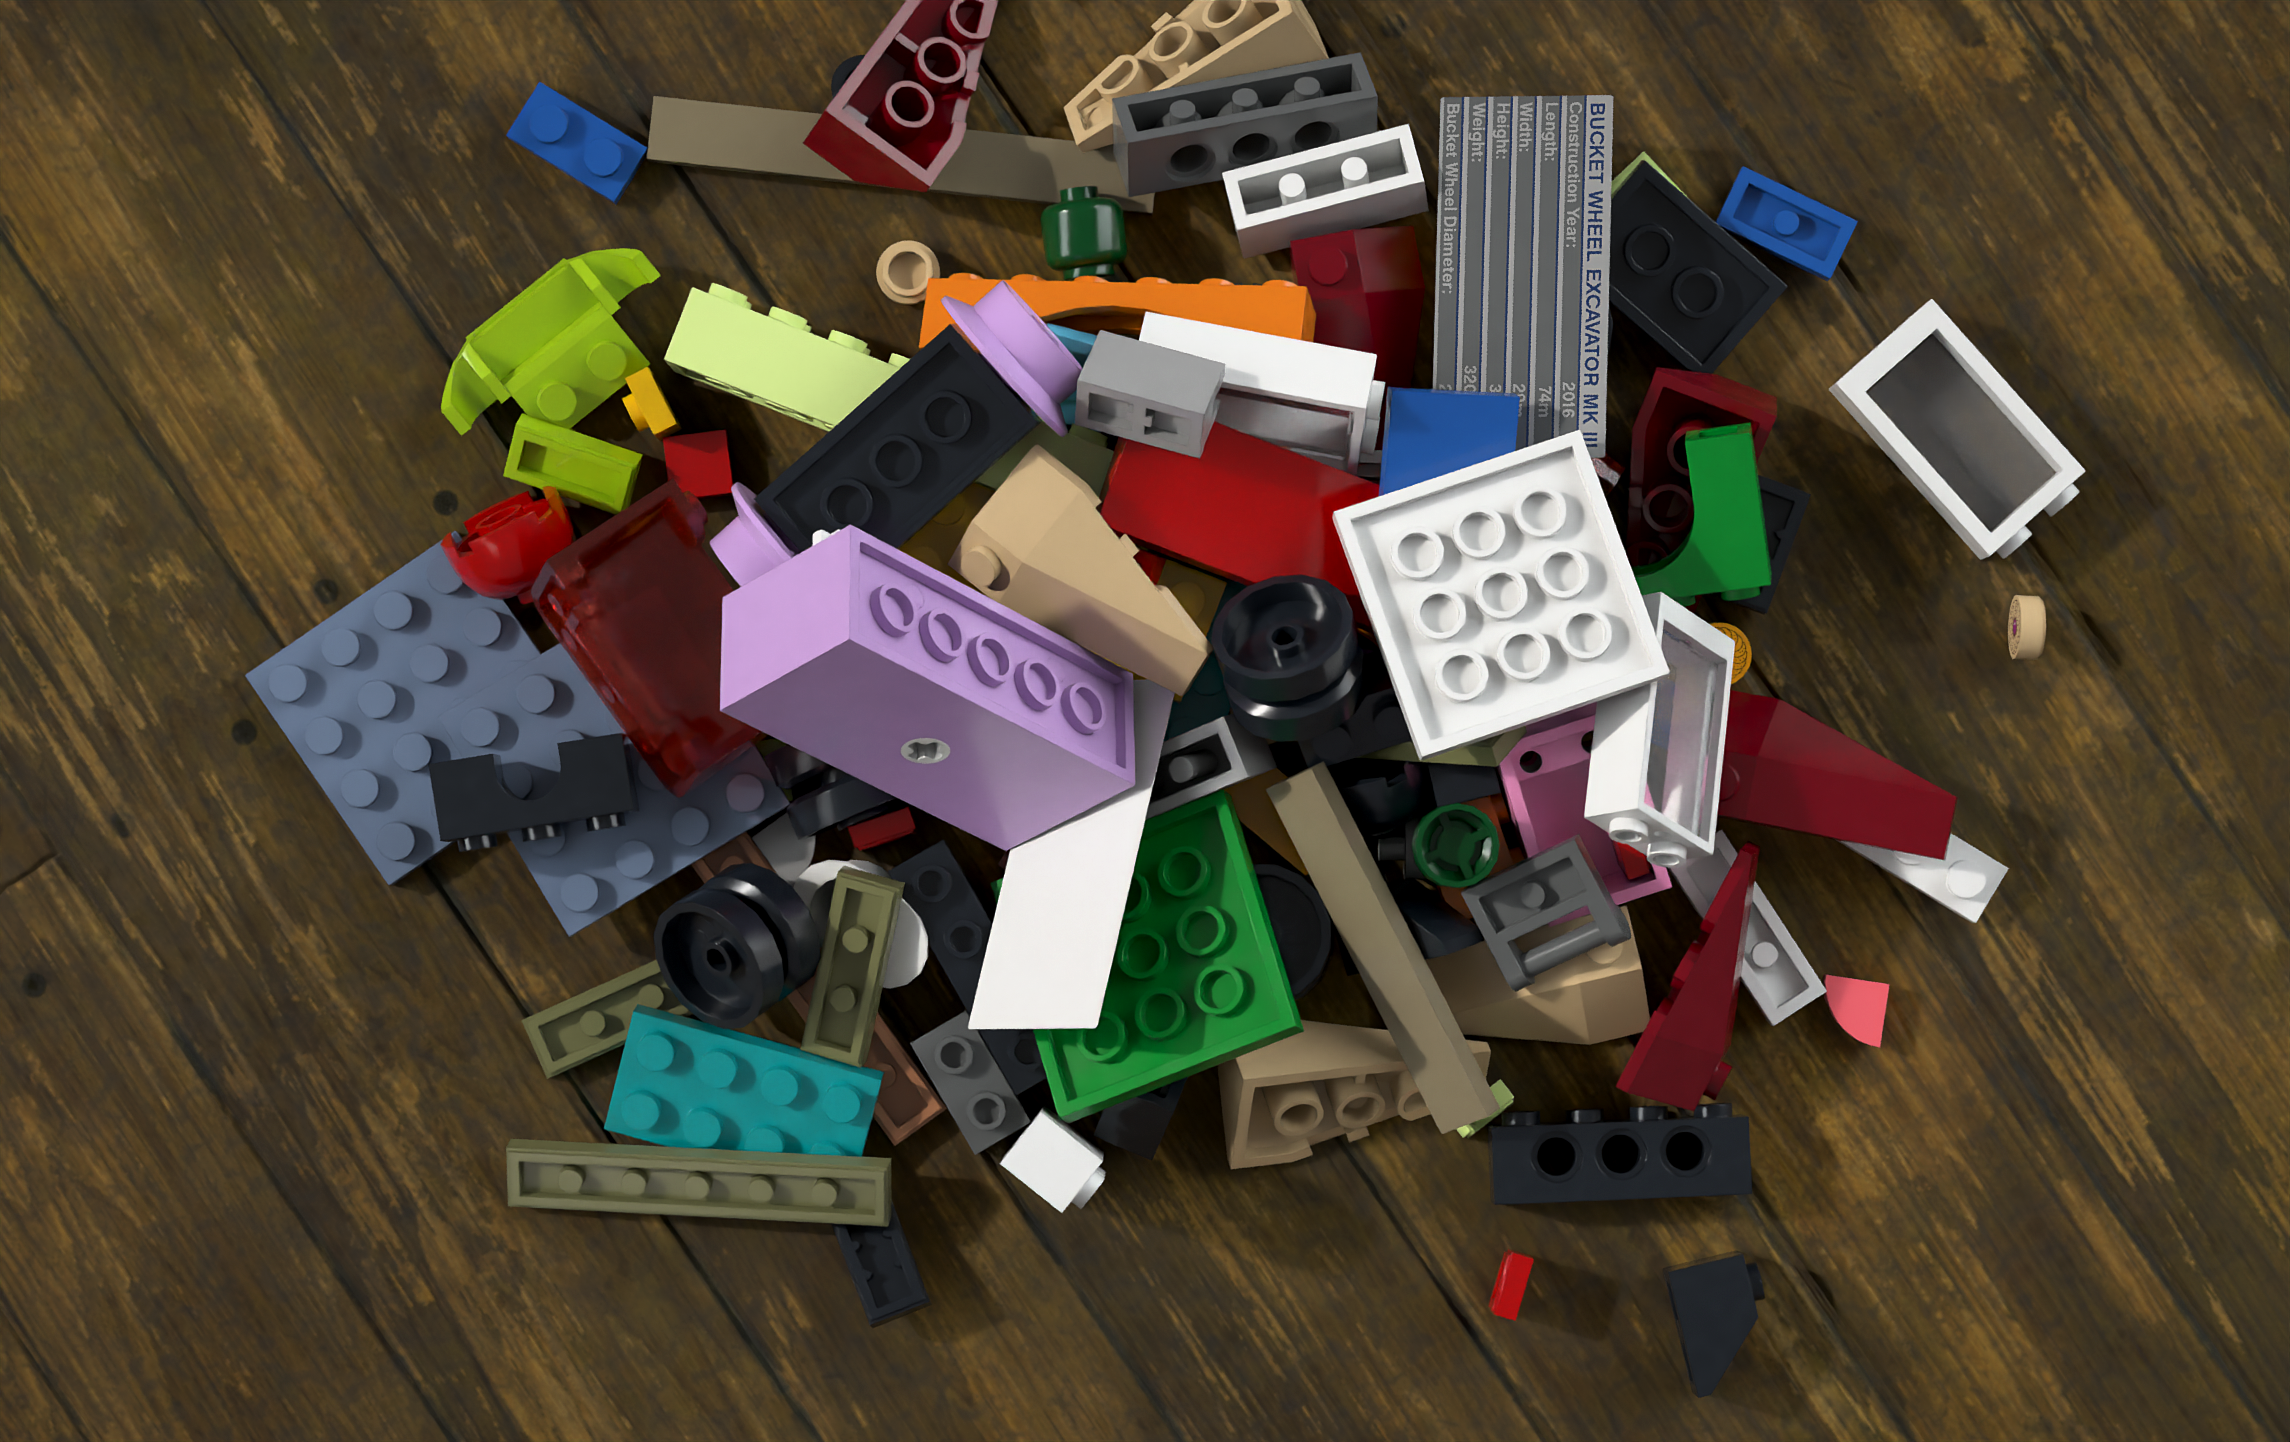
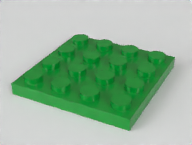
M1223 789L1145 820L1098 1026L1096 1028L1033 1029L1059 1119L1064 1122L1076 1121L1304 1032L1232 796ZM1003 878L991 882L996 904L998 903Z

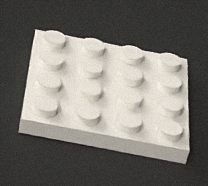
M1580 430L1334 511L1333 522L1420 761L1665 679L1670 674Z

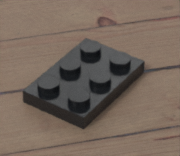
M1641 160L1611 195L1609 302L1686 370L1712 374L1788 286L1648 162Z

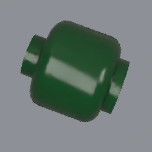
M1082 186L1060 190L1061 202L1048 206L1041 213V227L1047 265L1055 271L1063 272L1064 281H1073L1080 276L1104 278L1115 275L1114 265L1124 261L1128 252L1121 205L1115 199L1099 197L1097 186Z

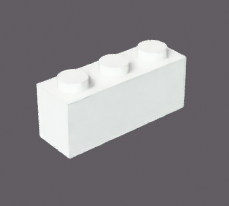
M1409 124L1222 173L1244 259L1288 248L1290 241L1361 229L1429 211L1425 182Z
M1045 1105L1008 1150L1000 1163L1061 1213L1070 1202L1082 1209L1105 1180L1104 1177L1106 1176V1172L1099 1167L1103 1162L1104 1152L1069 1124L1059 1119Z

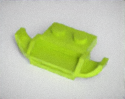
M637 249L598 250L568 260L562 259L465 337L467 340L452 364L445 385L441 412L462 436L472 428L475 419L497 399L502 404L512 396L528 416L567 429L572 428L627 383L626 377L650 365L649 361L611 315L621 308L618 302L641 285L654 282L661 275L642 251Z

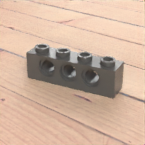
M1360 52L1112 98L1114 156L1128 197L1224 180L1222 173L1377 132L1378 96Z

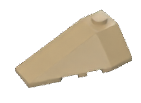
M1194 0L1175 18L1167 12L1151 26L1156 33L1152 40L1134 56H1118L1065 105L1064 110L1076 145L1085 153L1113 144L1112 98L1328 59L1329 57L1317 27L1301 0Z
M1036 444L971 521L948 565L994 601L1064 638L1183 696L1190 689L1213 652V646L1166 586L1154 585L1133 558L1139 550L1127 534L1118 538L1095 508L1101 501L1090 486L1040 445Z
M1619 906L1629 924L1632 935L1631 939L1614 947L1605 943L1536 975L1534 984L1516 992L1512 990L1505 980L1485 939L1480 943L1454 953L1426 959L1425 961L1464 1035L1591 1045L1644 1032L1650 1020L1642 965L1627 906ZM1588 914L1551 927L1546 924L1514 939L1518 949L1525 953L1594 921L1592 914Z
M1301 1020L1304 1032L1219 1064L1218 1076L1227 1160L1230 1169L1294 1162L1313 1155L1310 1148L1311 1145L1345 1133L1349 1142L1369 1136L1366 1126L1400 1115L1406 1120L1413 1121L1430 1115L1431 1113L1389 1030ZM1466 1040L1486 1079L1491 1054L1488 1043Z

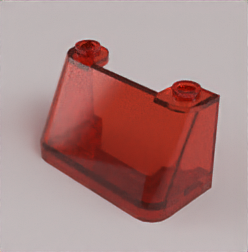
M671 479L547 559L532 586L531 594L538 612L656 777L671 794L680 798L704 783L768 734L720 711L722 598L734 590L702 547L706 536L704 525L708 523V516L704 507L690 491L682 492L674 479Z

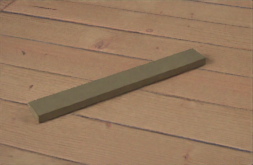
M653 96L647 150L648 162L895 188L853 181L803 144L822 114ZM965 129L963 141L927 190V192L1052 205L1061 202L1060 190L1082 186H1097L1099 197L1115 199L1121 205L1123 213L1153 216L1155 193L1128 197L1114 156L1113 145H1107L1083 153L1075 141Z

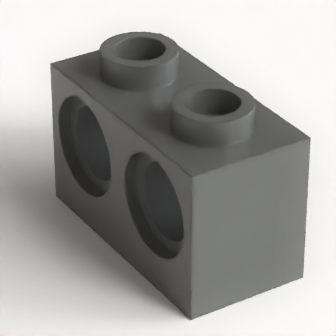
M966 1010L910 1044L976 1155L1029 1124L1032 1118L1019 1096L1014 1093L979 1030L968 1028L970 1014Z

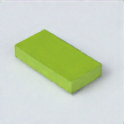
M522 413L515 426L503 476L542 490L544 486L555 487L560 496L624 517L630 506L643 454Z

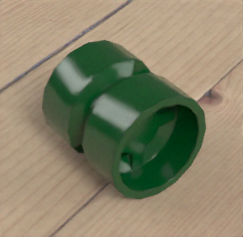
M1459 803L1435 808L1422 817L1413 831L1411 842L1414 864L1423 877L1438 886L1449 888L1474 885L1485 878L1497 862L1500 847L1497 829L1489 817L1474 806Z

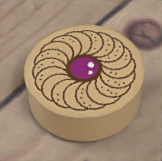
M2015 595L2011 603L2008 622L2010 655L2012 659L2036 660L2041 656L2045 643V605L2039 596Z

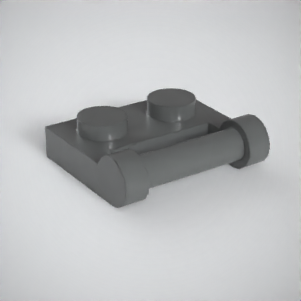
M1579 834L1488 876L1474 885L1467 886L1461 892L1505 980L1515 992L1534 984L1535 976L1605 943L1614 947L1631 939L1632 936L1625 915L1619 906L1614 903ZM1586 905L1594 918V921L1525 953L1518 949L1514 939Z

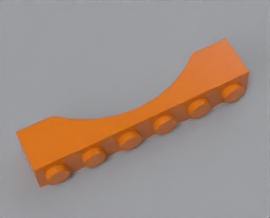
M956 273L949 278H928L919 349L921 350L949 324L956 323L941 302L944 296L947 295L974 306L1002 280L983 279L970 273ZM1030 274L1016 275L1011 280H1004L1046 325L1050 323L1098 335L1100 330L1114 334L1140 335L1145 312H1152L1307 342H1313L1316 313L1307 287L1297 286L1292 282L1284 280H1270L1263 283L1262 286L1234 285L1227 280L1215 278L1202 280L1199 284H1172L1165 279L1157 277L1141 278L1136 283L1108 282L1096 276H1080L1073 281H1046L1039 276Z

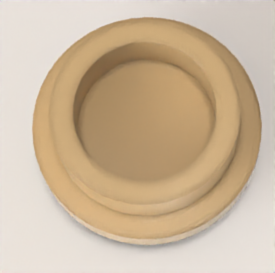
M900 241L888 247L879 258L876 269L877 281L883 293L892 301L904 305L918 304L925 301L928 278H940V266L935 254L924 244L916 241Z

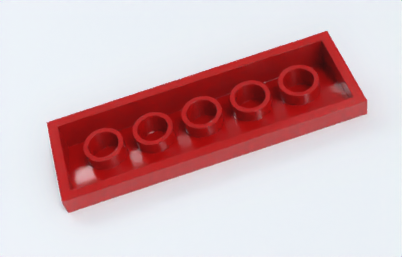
M1215 421L1204 444V450L1200 459L1118 437L1099 496L1101 503L1096 507V510L1117 537L1127 534L1135 544L1246 586L1274 576L1300 574L1326 580L1345 594L1353 611L1357 628L1374 634L1332 516L1334 511L1379 497L1380 485Z

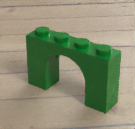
M1751 422L1686 431L1685 446L1694 503V520L1687 536L1672 553L1650 564L1631 566L1641 596L1662 592L1683 607L1695 604V595L1721 592L1722 600L1728 601L1760 595L1759 587L1771 585L1772 572Z

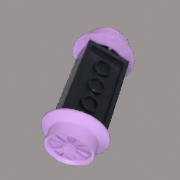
M1004 280L998 283L974 306L946 295L941 299V302L956 323L949 324L758 496L743 484L736 482L731 487V491L739 516L710 541V545L719 560L741 587L812 547L813 534L821 529L831 534L851 524L888 545L900 549L1036 428L1042 420L1061 437L1068 433L1060 404L1077 390V380L1083 369L1082 366L1042 319Z

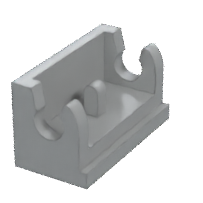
M1100 330L1077 380L1075 425L1200 459L1204 450V444L1220 406V400L1215 398L1224 378L1225 364Z

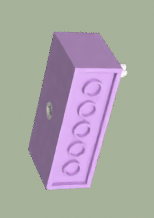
M851 524L831 534L822 529L816 531L813 534L812 547L722 598L721 712L1005 851L1135 786L1133 673Z

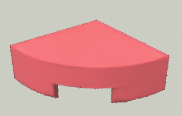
M1824 974L1823 986L1827 990L1824 993V998L1836 1022L1846 1033L1859 1042L1880 1047L1889 984Z

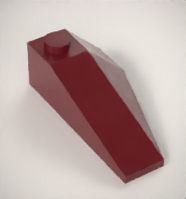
M906 0L825 109L803 144L853 181L927 192L963 141L967 125L964 122L971 96L976 90L980 74L977 71L985 41L990 35L998 0Z
M1398 226L1352 229L1290 241L1288 253L1294 284L1307 287L1316 313L1313 343L1377 354L1373 380L1386 383L1374 450H1383L1388 387L1411 388L1425 291L1414 227Z
M1656 367L1632 428L1625 551L1630 566L1646 565L1666 557L1683 542L1692 526L1694 503L1685 446L1686 431L1751 422L1757 465L1777 417V397L1717 374ZM1702 594L1695 595L1696 603L1685 608L1695 613Z
M1730 690L1717 818L1946 860L1958 799L1956 796L1781 699Z
M1748 841L1740 849L1699 929L1702 931L1697 941L1694 940L1673 975L1670 985L1673 988L1668 997H1664L1657 1011H1654L1615 1087L1633 1095L1691 1111L1697 1108L1704 1095L1714 1101L1718 1097L1733 1066L1722 1060L1732 1040L1760 846Z

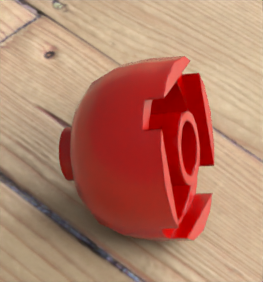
M542 487L545 499L533 501L529 491H525L473 515L463 522L469 534L464 536L462 541L458 543L455 542L451 532L443 538L440 545L452 568L465 585L481 596L496 600L517 596L521 604L536 601L555 589L551 578L565 568L573 549V526L568 511L555 487Z

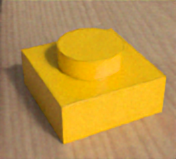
M648 367L625 378L632 393L622 398L639 432L650 427L654 436L660 441L663 437H667L682 429L658 381Z

